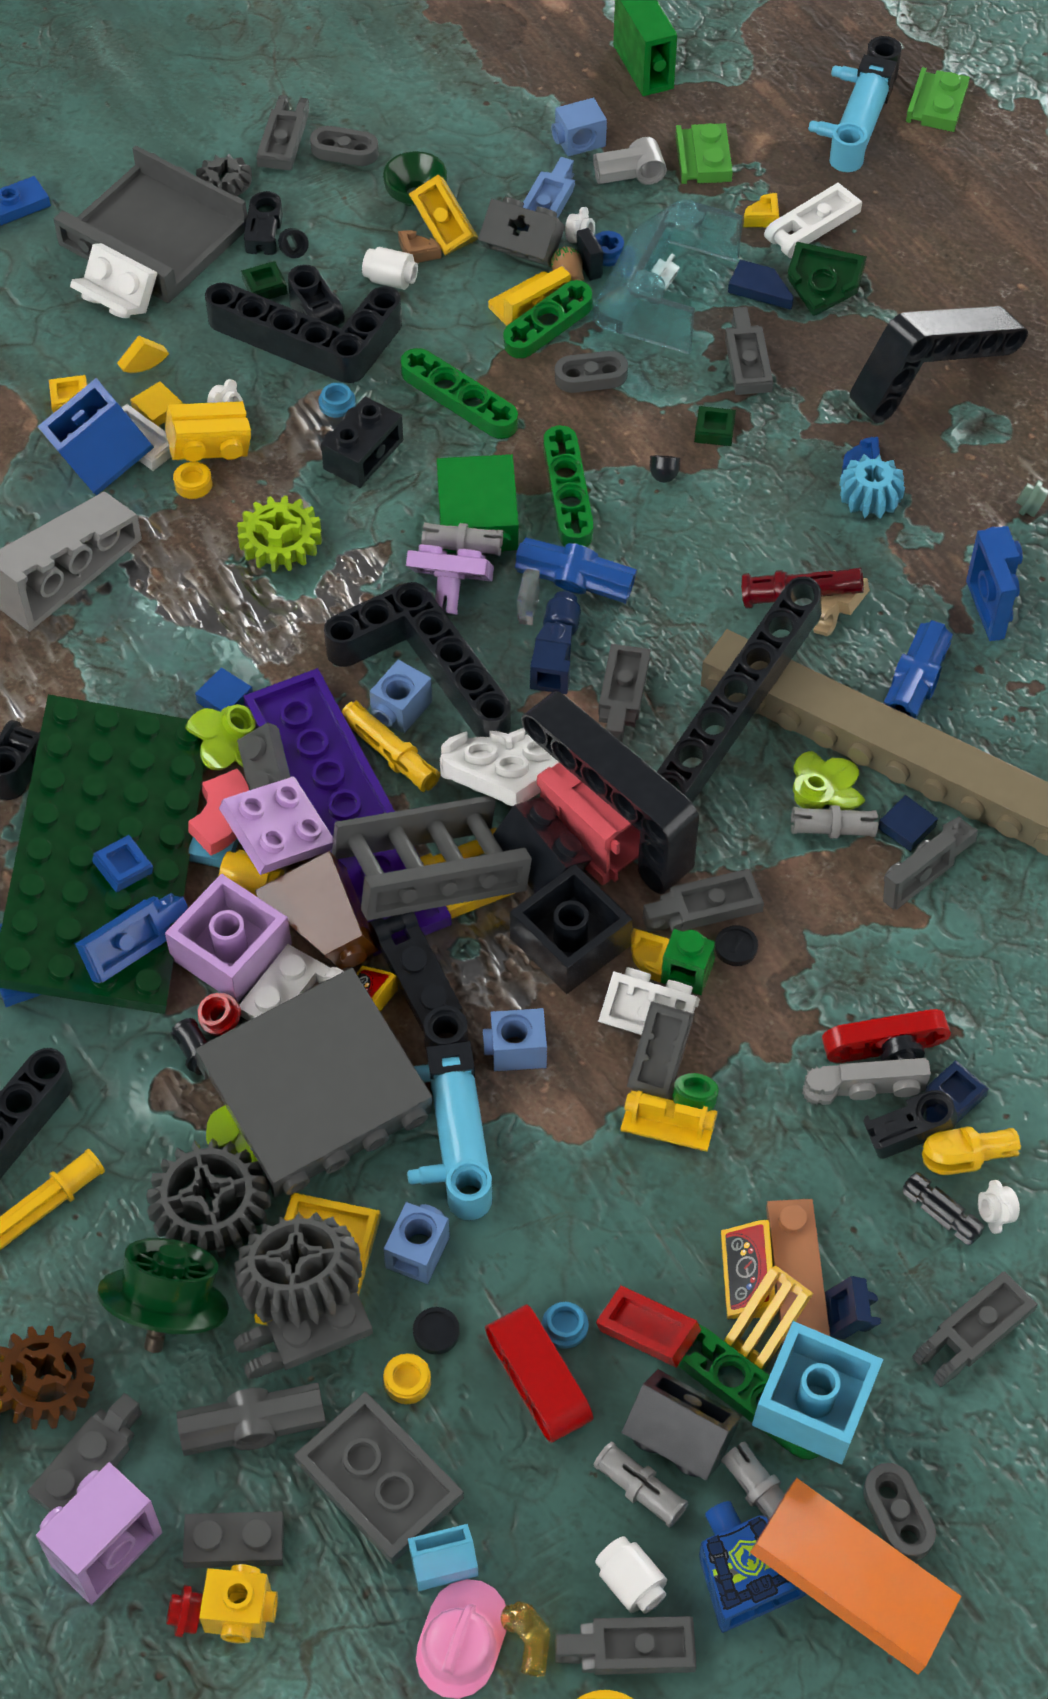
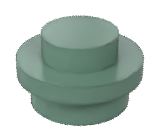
M1037 480L1034 486L1027 482L1015 503L1021 505L1018 513L1022 516L1027 513L1034 517L1048 495V489L1042 486V481Z

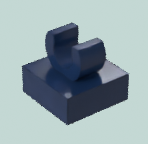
M850 1276L824 1292L830 1337L844 1340L857 1331L867 1332L881 1324V1318L871 1316L870 1305L877 1302L878 1297L873 1292L868 1291L865 1278Z

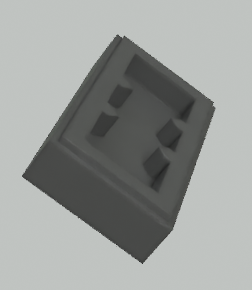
M651 1001L627 1087L671 1099L695 1016L694 1013Z

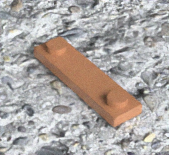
M813 1199L767 1201L766 1212L770 1226L773 1266L776 1265L814 1293L796 1322L830 1336ZM779 1281L775 1284L776 1293L782 1285ZM792 1291L778 1311L779 1324L798 1296Z

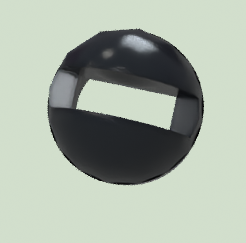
M288 228L280 233L278 245L281 252L287 257L299 258L306 253L309 241L301 230ZM289 235L297 247L294 250H291L287 241Z
M650 455L649 468L652 476L662 483L672 481L679 473L681 458Z

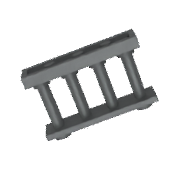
M483 796L335 822L332 854L337 859L355 856L366 875L364 877L361 911L366 920L527 891L531 856L526 848L503 852L490 830L493 823L496 799L491 796ZM474 835L485 855L464 859L453 839ZM435 842L446 862L424 866L413 846ZM395 849L406 869L384 873L373 853Z

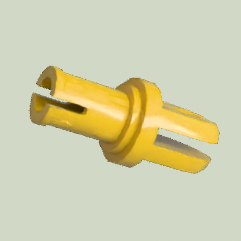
M968 1126L939 1131L930 1135L923 1145L922 1158L925 1166L936 1174L953 1175L975 1172L981 1168L984 1161L1019 1156L1018 1150H1021L1019 1135L1014 1128L978 1133L973 1127Z

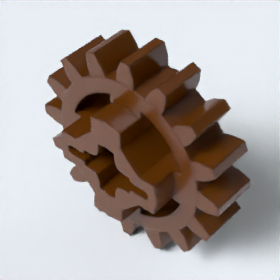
M48 1325L44 1335H38L34 1327L31 1326L28 1327L26 1339L22 1340L20 1336L13 1333L10 1335L9 1348L0 1346V1396H2L0 1398V1412L12 1408L15 1411L13 1423L18 1424L24 1417L31 1418V1429L37 1430L40 1420L47 1419L50 1427L54 1429L57 1428L60 1415L72 1421L75 1419L77 1407L85 1408L87 1406L90 1396L88 1392L93 1390L95 1376L90 1375L93 1370L94 1360L93 1358L82 1359L86 1349L84 1343L75 1346L69 1344L71 1332L67 1331L60 1338L54 1337L53 1326ZM64 1362L69 1366L71 1371L65 1369ZM13 1382L20 1386V1393L15 1388Z

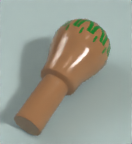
M570 246L557 249L551 258L552 270L563 266L571 274V281H584L583 261L580 253ZM581 297V298H579V299H576V300H578L579 302H581V301H583V297Z

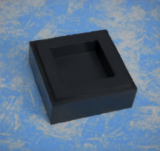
M589 228L578 230L576 250L582 257L583 270L590 281L602 278L603 250Z

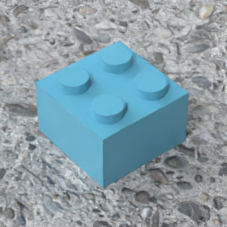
M793 1321L758 1402L752 1426L842 1465L883 1359Z

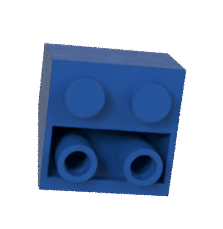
M97 378L38 426L95 495H98L154 448Z

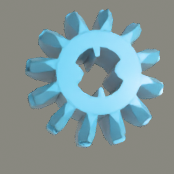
M863 454L860 461L850 460L847 469L843 471L840 477L841 502L849 504L850 513L862 511L864 519L869 513H874L880 519L885 511L894 513L895 508L904 496L903 470L895 469L894 460L882 461L880 454L875 459H870Z

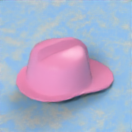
M461 1580L451 1583L440 1591L431 1605L418 1642L416 1664L421 1679L430 1690L438 1695L455 1699L475 1694L489 1680L495 1668L508 1623L505 1601L495 1588L483 1581Z

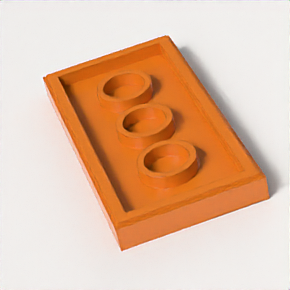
M798 1478L793 1481L750 1551L756 1558L917 1675L927 1666L961 1598V1595Z

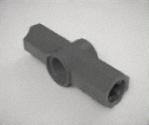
M319 1383L270 1393L263 1388L244 1389L231 1394L226 1402L176 1412L178 1432L184 1456L234 1446L239 1450L260 1449L275 1442L278 1436L326 1426Z

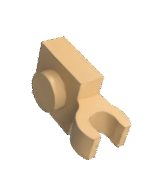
M864 578V593L837 594L821 597L822 614L818 624L813 629L814 633L824 636L831 635L836 627L839 613L847 615L853 613L870 591L867 578Z

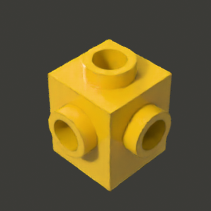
M239 1564L233 1565L231 1570L207 1568L199 1617L204 1633L221 1634L220 1638L231 1643H249L251 1637L264 1638L266 1622L274 1623L276 1618L278 1592L271 1591L268 1575L261 1573V1570L257 1567Z

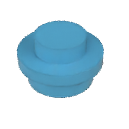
M331 383L323 388L318 403L323 414L333 418L344 417L350 408L356 406V399L354 393L347 385Z
M560 1302L552 1305L547 1309L542 1318V1326L554 1346L558 1348H573L579 1345L588 1333L589 1323L586 1313L581 1307L571 1302Z

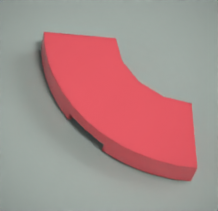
M238 769L202 783V794L207 801V805L199 815L188 821L189 833L210 856L222 851L237 839L219 807L224 798L249 791L248 784Z

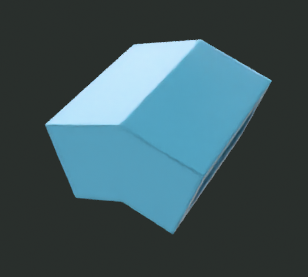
M468 1524L408 1538L418 1591L478 1577L474 1543Z

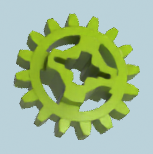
M284 495L281 502H275L270 496L267 497V505L262 506L260 503L254 502L253 513L250 511L242 513L243 522H238L237 524L239 548L244 550L247 561L256 559L257 568L260 569L268 563L271 564L272 572H276L279 565H285V568L291 571L293 562L297 561L304 566L307 564L306 554L310 556L317 555L316 545L322 544L320 518L315 517L312 506L303 509V500L298 499L291 504L288 501V496Z

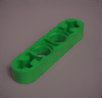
M409 349L401 356V375L408 384L494 438L505 439L516 433L518 429V411L513 404L425 349ZM442 380H449L454 385L444 389L437 387L436 383ZM468 398H478L482 401V404L473 407L463 402Z
M562 425L553 426L544 434L543 453L558 537L564 547L569 543L588 547L593 541V518L578 438L575 431L570 427ZM557 442L563 443L565 454H559ZM562 468H569L575 474L571 477H560L556 474V471ZM566 497H575L581 502L572 507L562 504L561 500ZM578 520L577 524L580 533H574L573 529H571V521Z
M699 1325L701 1331L693 1344L697 1340L702 1342L701 1352L704 1356L698 1352H694L690 1356L685 1354L678 1366L752 1423L757 1409L755 1402L761 1397L770 1375L709 1329ZM715 1353L719 1354L720 1356L714 1360L710 1371L707 1372L705 1370L707 1366V1359L705 1357L712 1361ZM734 1366L741 1370L745 1380L737 1387H727L719 1381L718 1372L723 1367ZM763 1431L800 1459L811 1460L820 1456Z

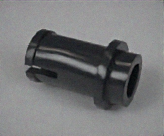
M186 1018L172 1028L171 1036L176 1040L186 1056L185 1065L189 1071L195 1072L197 1075H203L197 1066L195 1049L207 1043V1040L200 1031L195 1019Z

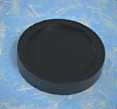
M728 926L722 929L716 937L715 952L718 958L728 965H746L757 954V937L750 929L744 926Z
M428 1308L422 1311L414 1321L413 1337L417 1346L424 1352L429 1354L446 1353L456 1345L459 1339V1322L456 1316L445 1308Z

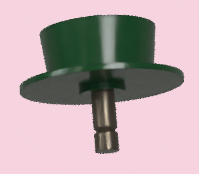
M147 1238L129 1244L125 1249L124 1269L106 1275L100 1281L97 1290L99 1302L109 1313L124 1322L148 1331L144 1349L152 1353L162 1351L166 1333L195 1334L215 1329L226 1320L229 1311L228 1302L224 1295L212 1286L218 1271L216 1259L200 1247L174 1239Z

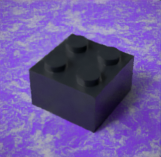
M574 864L510 911V939L568 994L631 946L633 919Z

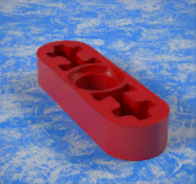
M930 1009L838 1025L827 1030L822 1035V1042L827 1059L830 1062L844 1063L881 1056L883 1053L882 1045L887 1040L896 1036L912 1035L916 1038L917 1043L921 1044L925 1049L944 1043L951 1036L945 1013L942 1010Z

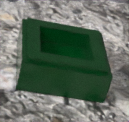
M275 261L241 270L242 280L249 292L266 299L288 294L287 284Z
M699 406L694 443L732 446L736 410Z

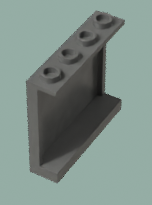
M135 145L132 148L135 165L79 216L75 217L62 210L53 218L57 239L60 246L86 260H89L92 245L102 243L156 271L157 276L152 295L170 303L245 232L247 220L246 202L238 196L214 186L211 182L204 181L187 172L182 167H177L156 154Z
M352 967L195 1049L198 1068L205 1080L210 1078L271 1183V1193L274 1198L284 1192L287 1195L299 1192L310 1183V1178L323 1171L333 1173L341 1169L350 1161V1156L363 1149L367 1152L378 1149L389 1140V1135L402 1128L408 1131L420 1126L428 1119V1114L431 1113L432 1095Z

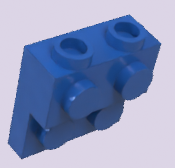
M1008 526L990 527L977 531L966 579L989 641L1005 639L1008 623L1013 620L1014 600L1019 596L1020 592L1016 571L1018 564L1022 563V548L1019 541L1013 540Z

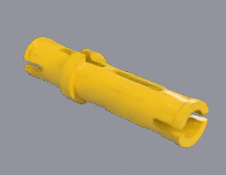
M357 700L349 702L342 709L341 712L349 727L374 750L378 751L388 761L389 767L394 772L405 775L422 792L431 790L437 784L440 772L418 754V749L414 745L399 739Z

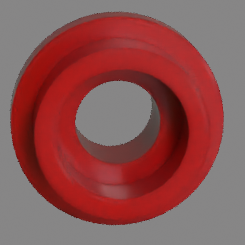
M226 993L210 994L201 1001L198 1007V1021L201 1028L213 1036H221L234 1029L240 1020L241 1008L235 998ZM225 1011L224 1015L220 1019L216 1020L217 1016L221 1012Z
M183 1585L181 1595L172 1594L170 1598L166 1625L175 1626V1637L182 1638L184 1633L196 1634L203 1593L192 1592L191 1586Z

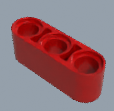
M526 1304L485 1326L488 1340L548 1442L553 1443L594 1420L586 1397L529 1305Z

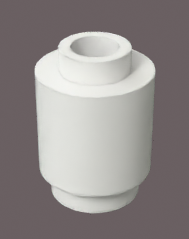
M383 247L369 248L363 259L362 274L364 277L370 278L372 283L405 290L409 284H414L418 274V264L414 262V257L410 253Z
M625 1536L619 1537L610 1543L596 1558L595 1563L601 1569L599 1576L630 1613L641 1610L646 1614L658 1606L665 1598L666 1592L663 1588L667 1583V1578L636 1542L630 1543Z

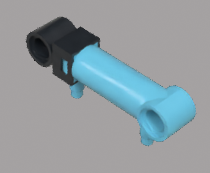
M889 36L873 38L868 43L867 55L864 54L858 69L836 65L832 68L831 75L833 77L856 83L838 125L812 120L809 123L808 130L817 133V135L832 138L829 161L836 170L853 172L860 169L863 165L865 150L883 104L888 103L894 82L898 76L902 46L895 38Z
M440 1006L430 1011L424 1019L423 1028L427 1065L414 1066L424 1083L430 1082L443 1164L421 1166L418 1169L409 1170L407 1172L408 1183L425 1185L445 1182L447 1203L450 1211L456 1217L463 1220H476L483 1217L492 1205V1176L489 1171L477 1095L471 1042L468 1041V1026L465 1015L455 1007ZM442 1033L454 1034L451 1038L438 1037ZM465 1186H475L480 1189L477 1193L471 1195L459 1191Z

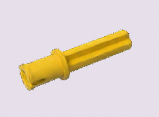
M86 1149L82 1155L58 1173L50 1172L49 1180L0 1216V1250L64 1201L72 1202L75 1199L73 1195L98 1175H102L105 1172L103 1165L90 1149Z

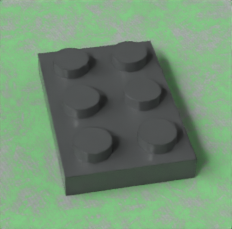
M366 1391L294 1454V1460L297 1465L391 1564H394L409 1550L408 1538L426 1534L464 1499V1492Z

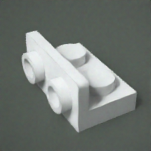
M102 243L93 244L84 278L72 279L70 287L81 292V297L84 300L92 303H101L109 307L111 314L121 318H130V315L147 312L157 272Z
M626 967L625 974L613 971L598 1022L642 1035L651 1001L694 1013L695 1007L698 1008L700 999L697 996L691 995L692 986L668 980L666 987L649 982L651 974Z

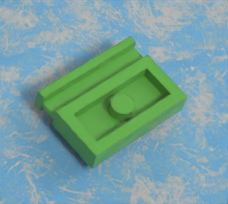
M922 67L907 111L906 122L911 123L912 119L921 121L922 126L954 132L967 93L970 77L939 70L936 71V74L926 72L927 68Z
M726 123L691 125V129H682L681 125H676L675 137L681 184H687V180L697 179V183L732 182L733 171Z

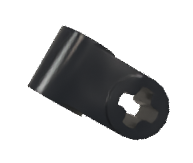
M304 264L292 268L288 274L291 307L296 311L328 324L335 322L339 325L344 323L345 316L342 305L319 271L311 265Z
M15 720L8 721L0 735V799L2 800L16 799L26 791L27 786L31 782L40 732L22 727L20 722Z

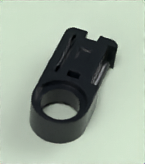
M259 192L250 199L244 232L245 251L248 254H257L258 250L264 251L265 255L277 253L275 235L276 229H281L283 213L281 198L274 192ZM262 206H272L275 208L270 212L258 211Z
M931 1090L907 1099L908 1106L870 1120L867 1115L864 1118V1124L877 1156L882 1159L925 1143L927 1138L936 1132L952 1130L957 1123L958 1116L951 1097L943 1091ZM941 1104L947 1107L948 1113L946 1117L939 1122L932 1123L923 1118L925 1110L931 1105Z

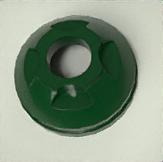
M413 151L399 154L387 163L383 172L384 184L388 194L407 206H415L407 193L409 189L420 187L436 175L443 177L447 183V168L438 157L426 152Z

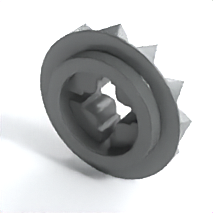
M230 153L225 158H219L215 155L213 161L203 160L202 167L196 170V176L200 179L209 181L214 186L236 196L245 192L252 182L250 165L245 164L242 157L233 159ZM223 172H229L226 173L225 177H223L222 181H220L219 176H221Z

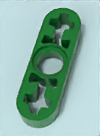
M569 281L507 325L503 332L506 352L514 358H527L586 316L593 307L591 287L584 281ZM573 296L576 299L583 297V301L579 302L576 299L570 301V297ZM547 313L558 317L557 322L552 325L541 324L538 319ZM515 337H518L519 339H524V338H526L527 341L524 342V343H523L521 340H517V341L514 342V338H515Z

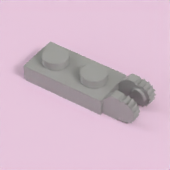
M917 1058L845 1063L834 1066H822L820 1069L818 1067L812 1068L805 1076L802 1094L807 1103L810 1102L811 1105H817L818 1103L830 1105L837 1096H849L852 1100H867L881 1093H894L897 1097L915 1096L920 1091H925L931 1075L929 1060Z

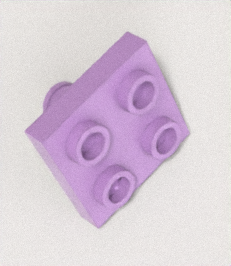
M422 544L419 545L418 551L408 550L406 561L408 568L415 573L431 574L437 577L435 600L445 612L447 598L446 613L458 615L457 607L461 580H465V578L483 581L493 580L494 565L485 559L486 556L482 555L480 551L458 549V555L455 556L447 555V551L442 550V547Z
M294 776L224 798L221 802L219 810L260 875L332 850L333 836Z

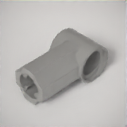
M651 137L639 138L627 149L593 154L595 178L598 184L637 178L640 183L651 185L662 180L667 172L658 142Z

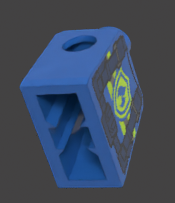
M731 1501L717 1504L705 1513L714 1536L701 1542L699 1558L717 1622L722 1633L807 1595L750 1553L769 1521L767 1517L759 1515L741 1523Z

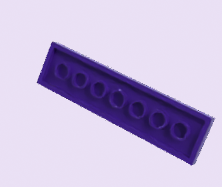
M318 668L243 696L245 707L250 709L255 719L256 728L267 722L279 728L290 777L294 776L332 836H334V825L337 821L395 812ZM395 849L373 853L384 873L406 869ZM355 856L338 859L346 867L359 902L362 904L365 873ZM446 906L414 912L424 936L452 925L451 914ZM403 930L391 935L395 945L408 940ZM380 949L373 953V956L381 954Z

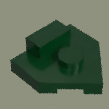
M796 242L787 279L814 317L858 293L867 256Z

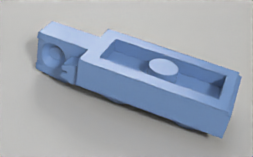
M560 157L552 173L541 171L523 201V208L536 211L537 206L555 211L558 218L573 193L575 180L572 179L574 173H572L574 160ZM526 225L524 228L518 227L517 230L528 232L529 227Z

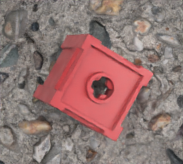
M557 763L552 768L548 767L537 775V786L541 791L540 797L555 810L559 819L579 839L582 847L591 856L592 860L585 869L602 886L611 879L616 882L618 880V872L639 857L640 831L561 763Z

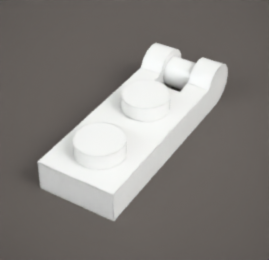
M836 183L770 223L765 230L764 237L772 244H779L781 251L789 258H792L796 242L809 244L859 214L862 201L841 184ZM791 230L794 231L793 234H788V232H790Z

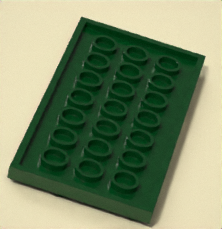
M48 694L0 932V988L165 1014L174 957L169 953L167 941L103 983L91 980L75 944L143 900L153 896L161 899L170 893L174 896L184 897L190 859L189 846L193 839V836L189 833L188 821L196 817L204 769V763L200 757V746L203 740L186 730V724L189 719ZM130 835L153 865L152 874L115 892L92 862L93 853Z

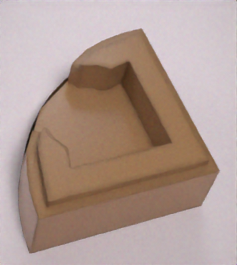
M412 230L398 231L402 252L412 254L414 262L419 263L441 258V248L433 238L429 240L418 236L416 231Z

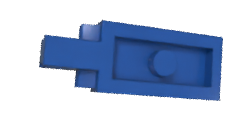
M170 893L161 899L153 896L143 900L77 942L75 945L91 980L103 983L166 942L165 932L171 927L170 924L175 922L188 909L184 897L174 896Z

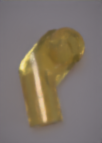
M518 1601L514 1605L509 1604L505 1606L500 1616L503 1628L511 1633L516 1632L524 1642L521 1672L529 1676H545L550 1642L548 1626L534 1607L528 1603Z

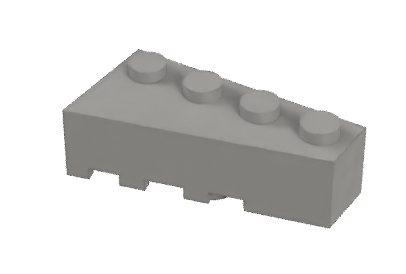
M104 491L0 549V610L29 632L32 631L142 540L137 514Z

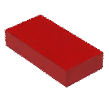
M621 1285L596 1321L600 1332L677 1368L701 1331L697 1320Z

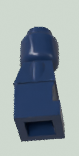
M557 592L554 598L547 603L543 628L535 638V647L530 666V689L547 692L559 691L562 694L568 693L571 638L578 629L581 608L577 603V597L571 592Z

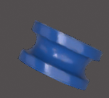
M602 231L595 235L603 250V266L608 267L619 264L624 256L623 237L614 231Z

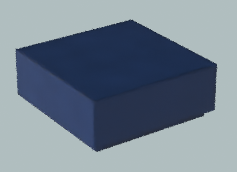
M905 795L879 820L878 829L911 852L936 827L938 818Z

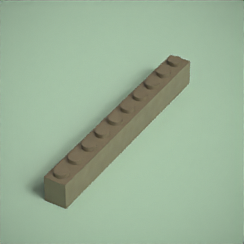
M726 629L703 661L701 686L712 693L749 639ZM793 660L789 662L754 713L778 723L786 730L795 731L813 740L823 748H830L850 758L858 765L867 766L886 775L895 783L904 784L921 792L932 801L941 802L956 809L969 819L978 820L991 826L1006 837L1024 842L1034 847L1041 854L1048 856V782ZM757 661L750 667L755 670H761L769 664ZM735 693L727 699L733 702H740L747 696Z

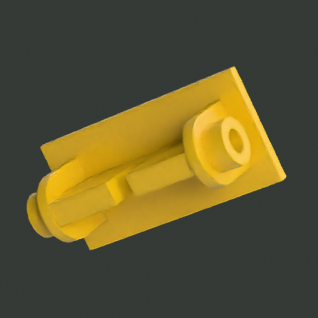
M631 1090V1093H628L624 1107L626 1111L620 1131L708 1152L718 1111L711 1110L708 1112V1107L703 1106V1109L675 1104L673 1100L645 1094L643 1091L638 1090L636 1092Z

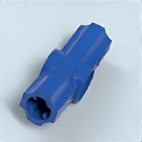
M525 538L520 543L516 553L515 569L518 573L553 581L556 586L572 593L585 594L588 591L625 604L630 597L637 574V569L600 558L595 551L573 543L561 547Z
M933 620L929 623L920 624L908 653H903L898 662L891 687L883 704L910 717L917 718L925 699L930 700L935 691L942 669L941 664L951 645L953 634L946 629L945 624Z

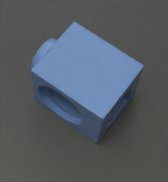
M594 98L555 108V123L551 125L552 135L555 143L561 144L567 156L606 147L607 119Z
M398 659L369 691L371 714L386 727H393L404 734L432 703L431 677Z
M543 1008L491 1012V1028L483 1029L484 1055H493L494 1071L547 1068V1042ZM511 1037L521 1038L523 1041L519 1043H509L506 1041V1039Z
M406 1202L384 1247L385 1267L428 1284L450 1238L449 1218L445 1217L440 1210L426 1204L416 1206ZM416 1234H423L430 1238L423 1244H413L408 1241L410 1237Z

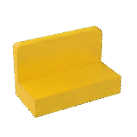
M563 266L550 273L542 271L488 301V308L507 326L565 283L571 281V274Z

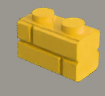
M243 401L170 404L167 407L165 433L172 460L196 462L208 458L234 460L239 457L248 456L251 428L248 418H246Z

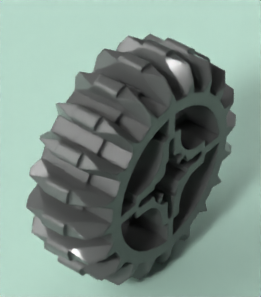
M213 1138L208 1144V1148L201 1149L200 1144L194 1140L191 1152L185 1153L177 1147L175 1151L176 1161L173 1162L162 1158L160 1165L163 1173H152L151 1183L154 1188L147 1190V1201L151 1204L147 1209L149 1220L155 1222L153 1227L159 1238L165 1237L167 1239L187 1242L202 1248L208 1253L212 1250H217L218 1256L224 1260L226 1247L232 1245L234 1249L239 1251V1248L243 1247L242 1237L249 1238L250 1234H257L255 1226L266 1223L267 1217L264 1210L269 1209L271 1206L270 1195L267 1194L268 1190H270L268 1178L262 1176L263 1169L259 1162H252L251 1154L247 1149L237 1153L235 1145L230 1141L221 1150L218 1147V1142ZM212 1174L228 1176V1178H218ZM194 1179L189 1187L181 1189L185 1184ZM205 1187H208L210 1197H213L212 1205L214 1210L212 1212L209 1211L208 1204L204 1201L206 1198ZM237 1209L233 1215L223 1221L224 1216L229 1211ZM199 1220L206 1225H196L188 1221Z
M298 1212L294 1219L286 1221L280 1216L278 1224L274 1226L263 1224L262 1234H250L248 1245L239 1248V1260L235 1262L238 1294L242 1297L250 1314H257L263 1323L273 1320L281 1328L288 1321H292L299 1329L303 1321L311 1319L318 1325L319 1316L326 1313L335 1317L336 1305H349L350 1294L358 1291L359 1278L362 1277V1263L358 1244L354 1241V1237L351 1236L347 1227L339 1226L334 1217L323 1221L316 1212L309 1219H305Z

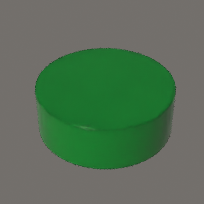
M699 1073L684 1074L675 1081L673 1101L675 1104L703 1109V1106H706L709 1112L716 1106L719 1088L716 1082L706 1075Z

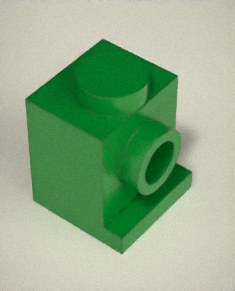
M674 929L663 955L661 983L667 984L668 980L692 986L691 993L702 996L715 962V941L707 939L695 930L680 931ZM676 966L696 971L695 977L675 971Z

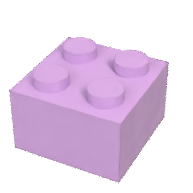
M220 874L165 932L169 953L174 957V962L220 993L231 995L237 1002L262 977L285 946L292 944L288 917L223 874Z
M108 1462L100 1471H92L81 1481L77 1488V1494L64 1507L58 1506L47 1514L41 1522L40 1531L36 1534V1537L51 1567L92 1605L163 1532L151 1500Z

